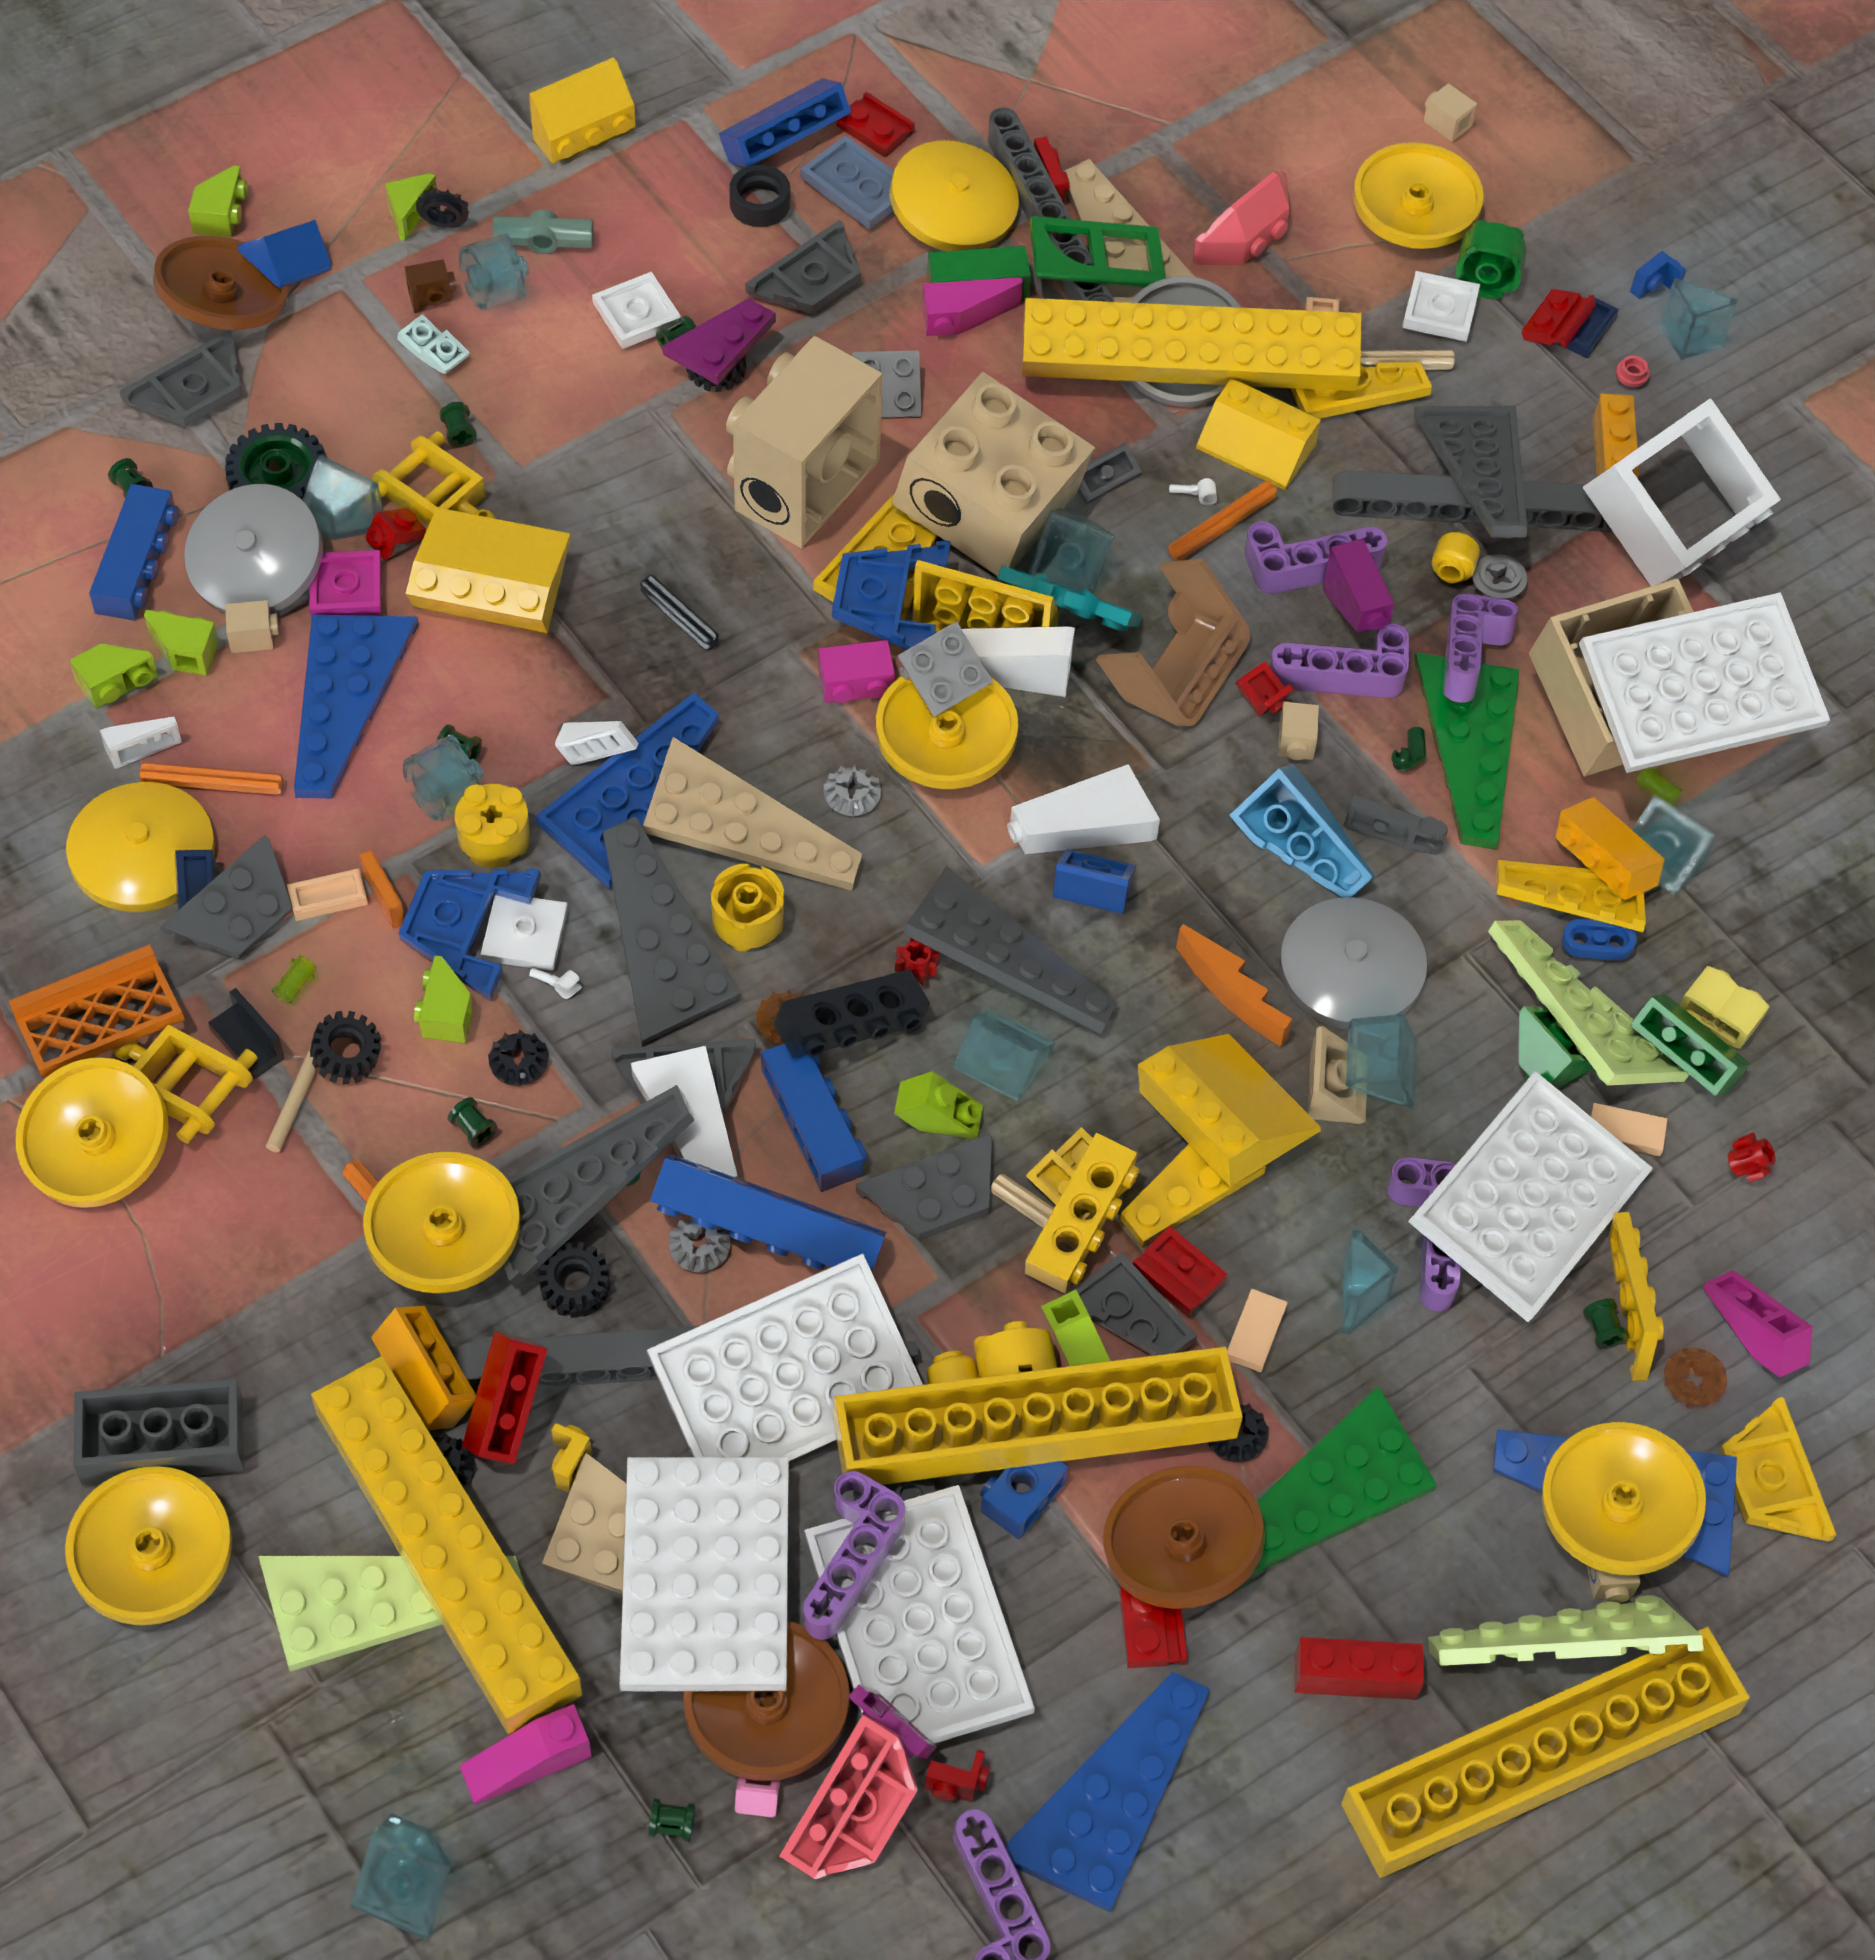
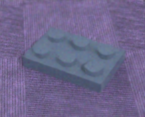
M847 135L800 168V178L869 230L894 212L890 201V183L894 171Z

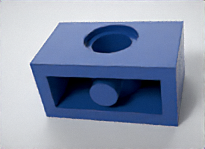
M1057 1461L1005 1469L998 1479L994 1476L991 1477L981 1490V1513L1019 1540L1067 1482L1069 1467L1063 1462ZM1023 1483L1028 1485L1031 1490L1018 1492L1012 1486Z

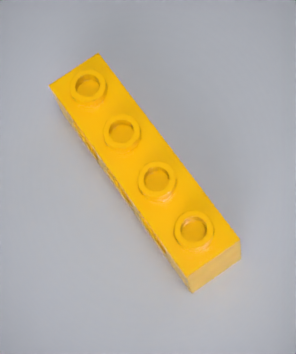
M1098 1133L1094 1135L1026 1259L1025 1274L1065 1294L1072 1283L1075 1285L1080 1283L1088 1266L1083 1263L1088 1252L1096 1253L1105 1235V1232L1101 1231L1106 1219L1114 1220L1122 1204V1200L1118 1198L1124 1187L1130 1189L1138 1176L1140 1168L1135 1166L1137 1152ZM1102 1177L1108 1179L1112 1184L1107 1188H1099L1092 1181ZM1087 1209L1094 1214V1217L1089 1220H1081L1075 1215V1212ZM1063 1241H1069L1074 1243L1077 1249L1072 1252H1063L1057 1245Z

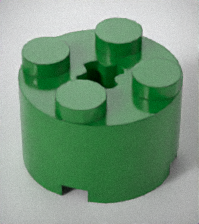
M1476 221L1462 240L1456 265L1457 279L1480 284L1477 297L1485 299L1500 298L1503 293L1516 290L1521 281L1527 253L1522 230L1496 222Z

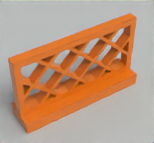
M150 944L8 1000L21 1035H23L42 1078L67 1064L92 1058L164 1029L168 1024L171 1026L185 1020L183 1012L157 962ZM157 980L152 993L138 990L139 987ZM119 995L122 996L116 1007L102 1004L106 1000ZM132 998L146 1001L140 1012L126 1009ZM155 1004L168 1006L172 1010L158 1017L149 1015ZM87 1010L81 1021L66 1018L79 1011ZM96 1012L110 1015L104 1027L90 1024ZM120 1018L135 1021L131 1028L124 1031L114 1029ZM51 1024L45 1036L30 1032L44 1025ZM60 1027L75 1030L69 1041L54 1038ZM85 1032L99 1035L94 1043L89 1045L78 1044ZM48 1047L63 1050L57 1058L44 1062L42 1059Z

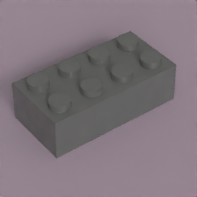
M237 1379L75 1392L74 1468L81 1484H100L122 1472L152 1466L174 1468L193 1476L244 1471L243 1398Z

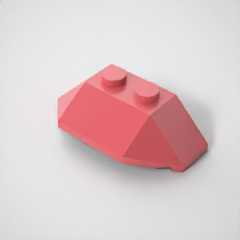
M1282 170L1273 171L1231 205L1213 222L1208 231L1203 232L1196 238L1193 262L1197 265H1244L1253 256L1258 257L1274 239H1280L1288 229L1289 198L1286 173Z
M864 1713L779 1857L814 1879L875 1863L918 1791L901 1736Z

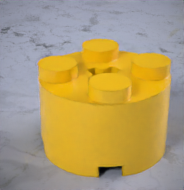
M474 784L465 789L464 795L457 803L455 809L457 837L462 852L464 851L470 857V861L486 868L504 867L511 864V860L518 855L521 857L529 847L531 835L528 809L520 790L502 784Z
M737 864L722 871L714 882L711 891L712 926L716 934L724 942L731 945L734 950L746 952L752 948L764 946L774 940L784 928L783 885L773 871L763 866L759 869L750 867V864Z
M1025 1321L1007 1323L1004 1326V1331L993 1335L980 1336L973 1341L979 1378L1057 1368L1050 1331L1028 1328Z

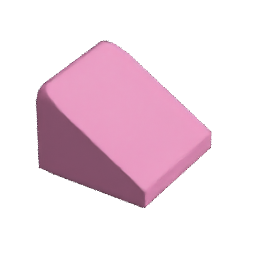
M738 1777L735 1812L775 1817L781 1780L757 1781Z

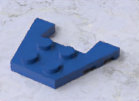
M938 541L937 546L921 548L920 544L908 545L907 550L888 552L887 548L844 553L842 555L832 607V618L883 640H888V642L907 650L936 633L935 624L901 620L909 571L915 570L917 560L947 568L951 541Z
M494 869L493 873H472V870L424 871L399 930L400 940L432 962L434 955L442 956L461 982L483 997L491 1000L503 972L501 964L469 956L493 896L497 895L530 905L541 879L540 870L526 869V872H508V869Z

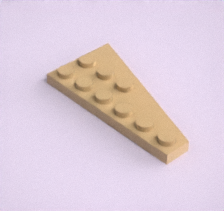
M1090 159L1064 170L1068 175L1070 189L1066 192L1079 220L1149 226ZM1103 236L1107 267L1149 271L1144 240ZM1160 238L1166 278L1179 276L1195 277ZM1106 284L1114 302L1130 303L1141 290L1146 288Z
M674 737L672 738L643 824V830L646 834L852 891L862 853Z
M586 1452L542 1565L543 1568L623 1594L627 1483Z

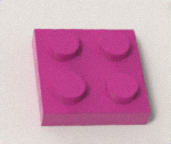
M380 550L323 552L319 570L310 584L309 610L311 617L312 615L381 614Z

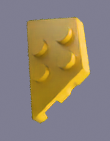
M1784 1397L1777 1398L1759 1417L1756 1416L1739 1434L1732 1436L1719 1450L1720 1455L1737 1457L1735 1497L1746 1524L1826 1542L1833 1541L1836 1536L1835 1529Z

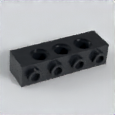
M909 969L783 1001L773 1025L793 1059L806 1055L813 1057L825 1050L837 1047L847 1048L856 1042L871 1038L878 1040L887 1034L897 1031H912L921 1025L931 1003Z

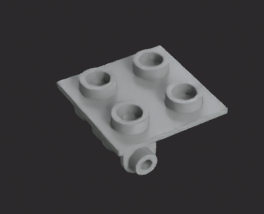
M919 350L852 352L854 358L883 373L881 418L921 417Z
M957 621L897 655L902 664V667L899 668L900 674L905 680L911 679L933 717L993 683Z

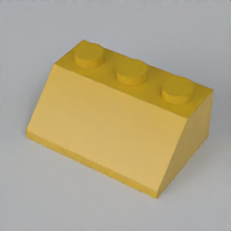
M614 57L529 93L533 140L552 164L636 127L634 102L618 62Z
M1231 378L1213 405L1197 442L1196 449L1264 481H1270L1272 485L1286 490L1316 446L1321 419Z

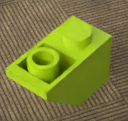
M233 165L195 186L188 210L194 234L232 237L235 224H240L241 199L246 200L248 193L247 180L242 178L240 166Z
M145 610L144 618L148 634L172 670L207 676L219 643L215 623L202 617L191 618L174 615L168 611Z
M99 644L69 659L75 681L95 709L116 701L120 696L137 687H143L158 677L154 657L150 651Z
M434 955L431 969L426 968L424 971L422 990L425 991L423 1001L418 1000L416 1003L414 1022L419 1023L422 1038L466 1044L473 1016L471 993L443 957Z
M934 1071L900 1082L894 1115L919 1131L975 1139L978 1138L983 1104Z
M1077 1290L1041 1306L1069 1366L1111 1361Z

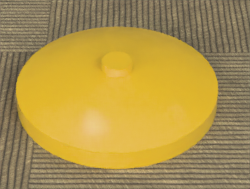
M932 141L911 149L898 162L890 183V201L900 223L918 240L943 251L986 249L996 245L1011 230L1019 206L1017 187L1012 176L1002 163L986 151L959 141Z
M1418 142L1391 145L1372 154L1359 168L1353 189V202L1357 214L1372 232L1394 244L1418 249L1442 247L1463 238L1467 231L1472 228L1473 224L1478 221L1484 198L1482 183L1469 163L1450 150Z
M901 676L890 685L879 702L876 713L877 743L882 755L892 768L915 783L938 789L969 787L995 775L1011 757L1018 733V716L1015 705L1007 691L990 677L993 683L933 717L911 679L905 680Z
M156 782L129 783L100 794L79 812L70 827L66 841L68 864L79 888L95 902L124 912L153 911L177 902L174 856L176 850H213V859L215 854V838L212 825L200 803L183 790Z
M88 1058L72 1062L47 1076L33 1090L25 1102L18 1119L15 1137L16 1152L20 1166L30 1182L56 1202L82 1208L113 1203L129 1195L142 1185L158 1165L168 1137L167 1109L155 1085L141 1071L128 1063L111 1058Z
M434 1152L411 1158L399 1164L378 1182L365 1206L363 1229L371 1258L388 1278L415 1291L449 1293L477 1285L492 1276L503 1266L512 1254L519 1237L520 1211L512 1185L496 1167L487 1161L469 1154Z
M1610 1422L1583 1429L1567 1439L1558 1448L1545 1472L1542 1487V1507L1552 1534L1559 1544L1574 1558L1603 1572L1617 1575H1640L1667 1567L1689 1550L1696 1540L1703 1523L1706 1509V1492L1702 1476L1695 1462L1673 1439L1644 1425Z
M157 1466L136 1468L122 1472L95 1488L75 1512L70 1522L65 1542L67 1568L80 1596L89 1606L103 1616L131 1625H154L168 1622L197 1608L214 1592L227 1570L232 1550V1534L229 1520L221 1501L212 1489L203 1481L187 1472Z

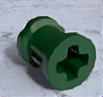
M684 315L677 324L667 329L662 328L656 331V338L661 349L663 350V345L694 329L696 325L690 317Z
M451 402L441 408L439 412L440 420L445 423L447 428V442L453 447H465L471 444L477 437L476 429L473 425H470L468 419L470 415L469 408L463 402Z
M130 458L117 461L108 472L109 480L114 485H119L124 492V498H126L131 484L153 487L152 482L142 477L137 471V464Z
M447 724L437 737L435 752L441 756L445 754L461 760L463 766L469 767L474 764L479 756L482 739L477 736L472 738L457 732L454 726Z
M468 1097L461 1100L451 1109L447 1120L452 1125H458L468 1136V1143L471 1147L476 1148L483 1145L495 1134L497 1124L493 1119H487L477 1108L478 1103L473 1097Z
M1612 1298L1593 1302L1583 1310L1585 1318L1591 1321L1597 1336L1595 1344L1600 1349L1615 1347L1625 1342L1630 1336L1628 1330L1621 1326L1615 1311L1618 1305L1615 1299Z
M654 1798L648 1836L655 1837L657 1833L681 1836L684 1841L690 1842L696 1804L689 1803L687 1807L662 1804L660 1799Z

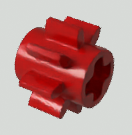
M910 938L905 948L897 947V960H895L894 971L901 972L910 969L918 983L924 985V981L929 975L932 977L937 976L938 966L936 964L939 963L940 953L938 951L931 952L930 947Z
M1750 1133L1732 1142L1734 1149L1728 1152V1162L1736 1176L1747 1175V1179L1751 1183L1765 1178L1767 1174L1772 1172L1769 1166L1775 1164L1776 1156L1771 1143L1767 1139L1757 1140L1755 1133Z

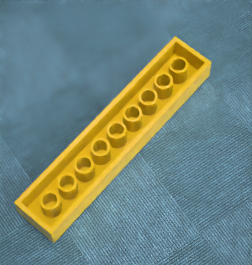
M1025 298L1022 376L1227 385L1232 378L1252 387L1355 391L1360 379L1361 313Z
M1226 1347L834 1396L833 1421L842 1474L848 1471H856L881 1485L1237 1439L1243 1418Z
M383 1356L311 1393L316 1415L508 1735L533 1720L555 1712L581 1697L582 1689L579 1675Z
M1707 1626L1698 1631L1702 1635L1703 1651L1688 1652L1687 1644L1666 1645L1665 1653H1647L1347 1788L1341 1805L1379 1878L1381 1879L1738 1716L1750 1697L1709 1627Z

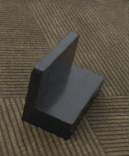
M234 988L229 992L233 1006L209 1021L208 1024L212 1033L236 1060L245 1049H249L256 1054L258 1059L248 1070L253 1079H256L285 1058L277 1033L238 989Z

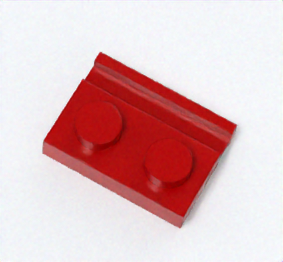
M868 92L863 94V98L860 101L856 100L849 106L851 113L836 120L838 128L884 158L904 142L905 137L909 133L912 135L915 132V123Z
M1551 289L1521 330L1524 341L1554 345L1557 342L1566 348L1595 308L1594 295H1589L1585 298L1581 296V293Z
M1171 1226L1152 1242L1139 1258L1133 1261V1265L1147 1281L1189 1317L1199 1305H1202L1226 1281L1228 1275Z
M1120 1586L1119 1596L1127 1669L1162 1667L1176 1663L1186 1665L1187 1652L1182 1609L1164 1608L1148 1604L1135 1598Z

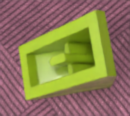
M427 173L385 183L388 207L401 240L406 241L422 220L416 209L417 200L422 196L423 191L432 192L434 188H437L436 176L434 174Z

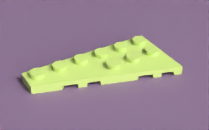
M1521 920L1494 921L1488 932L1496 941L1499 950L1506 954L1517 968V973L1531 986L1536 993L1537 999L1548 1008L1555 1017L1558 1026L1565 1030L1575 1043L1578 1052L1585 1056L1596 1070L1600 1080L1605 1082L1606 1085L1685 1082L1689 1074L1680 1066H1676L1662 1051L1631 1027L1630 1024L1634 1019L1597 987H1593L1590 990L1579 981L1578 977L1581 973L1572 965L1565 966L1551 956L1553 948Z
M258 1556L290 1672L442 1625L401 1556ZM505 1556L525 1588L516 1556Z
M1653 1595L1637 1597L1635 1602L1627 1604L1603 1602L1598 1604L1596 1609L1585 1611L1575 1608L1563 1609L1558 1611L1556 1616L1544 1618L1538 1615H1526L1520 1617L1518 1622L1509 1624L1486 1622L1479 1625V1629L1467 1631L1459 1628L1442 1630L1438 1636L1428 1637L1429 1653L1439 1665L1490 1663L1496 1659L1497 1654L1518 1658V1661H1530L1534 1659L1533 1654L1535 1652L1550 1651L1556 1652V1659L1621 1656L1627 1652V1647L1648 1650L1650 1654L1665 1653L1666 1645L1687 1644L1688 1652L1703 1651L1702 1635L1662 1598Z

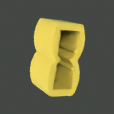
M1710 966L1704 969L1680 1003L1681 1007L1709 1028L1721 1040L1738 1049L1742 1048L1755 1031L1770 1007L1759 993L1739 987L1727 972Z

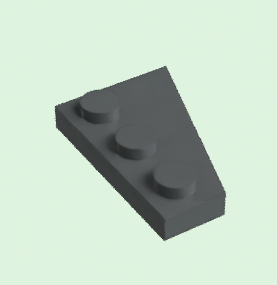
M1120 1253L1068 1292L1077 1290L1092 1321L1151 1356L1183 1352L1196 1342L1197 1335L1123 1253Z

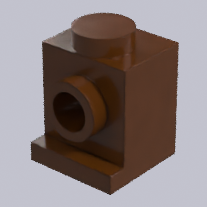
M444 259L404 267L407 289L414 313L421 312L420 307L452 301L451 292L457 291L456 280L453 271L447 272Z

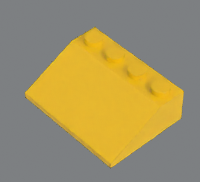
M436 507L414 559L405 594L413 607L548 633L572 535L571 533Z
M917 560L915 564L913 622L935 624L936 633L956 621L961 629L1058 627L1059 610L1052 596Z
M1230 1034L1170 1045L1138 1064L1139 1092L1229 1187L1321 1131V1126Z

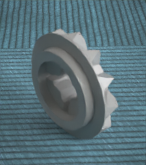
M1493 554L1485 556L1477 562L1471 579L1474 581V590L1481 591L1483 596L1513 601L1518 594L1522 595L1527 583V574L1524 567L1514 558ZM1506 573L1504 582L1501 581L1498 584H1493V578L1497 579Z
M856 763L852 768L840 766L834 774L829 773L828 779L824 784L825 800L834 811L842 815L859 816L868 813L878 804L881 797L879 778H875L872 775L870 768L866 770L859 769ZM855 782L857 789L855 794H853V799H850L848 788L850 783Z
M695 1217L685 1221L679 1220L676 1228L670 1231L669 1251L673 1260L680 1267L692 1272H706L720 1266L730 1251V1235H728L726 1229L717 1225L715 1230L703 1228L693 1223ZM705 1232L706 1242L709 1245L702 1244L694 1254L693 1241L690 1239H697L700 1234L702 1235Z

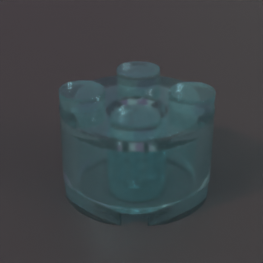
M508 233L490 237L460 248V272H467L469 282L464 283L470 299L477 308L491 309L526 297L524 276L529 273L528 264L523 256L517 255Z
M453 735L434 742L406 758L403 762L405 781L407 783L412 780L416 791L411 793L414 800L422 811L435 821L441 818V821H444L455 815L457 803L464 796L465 789L474 784L480 785L479 779L484 776L480 764L475 759L469 760L461 749L459 741Z

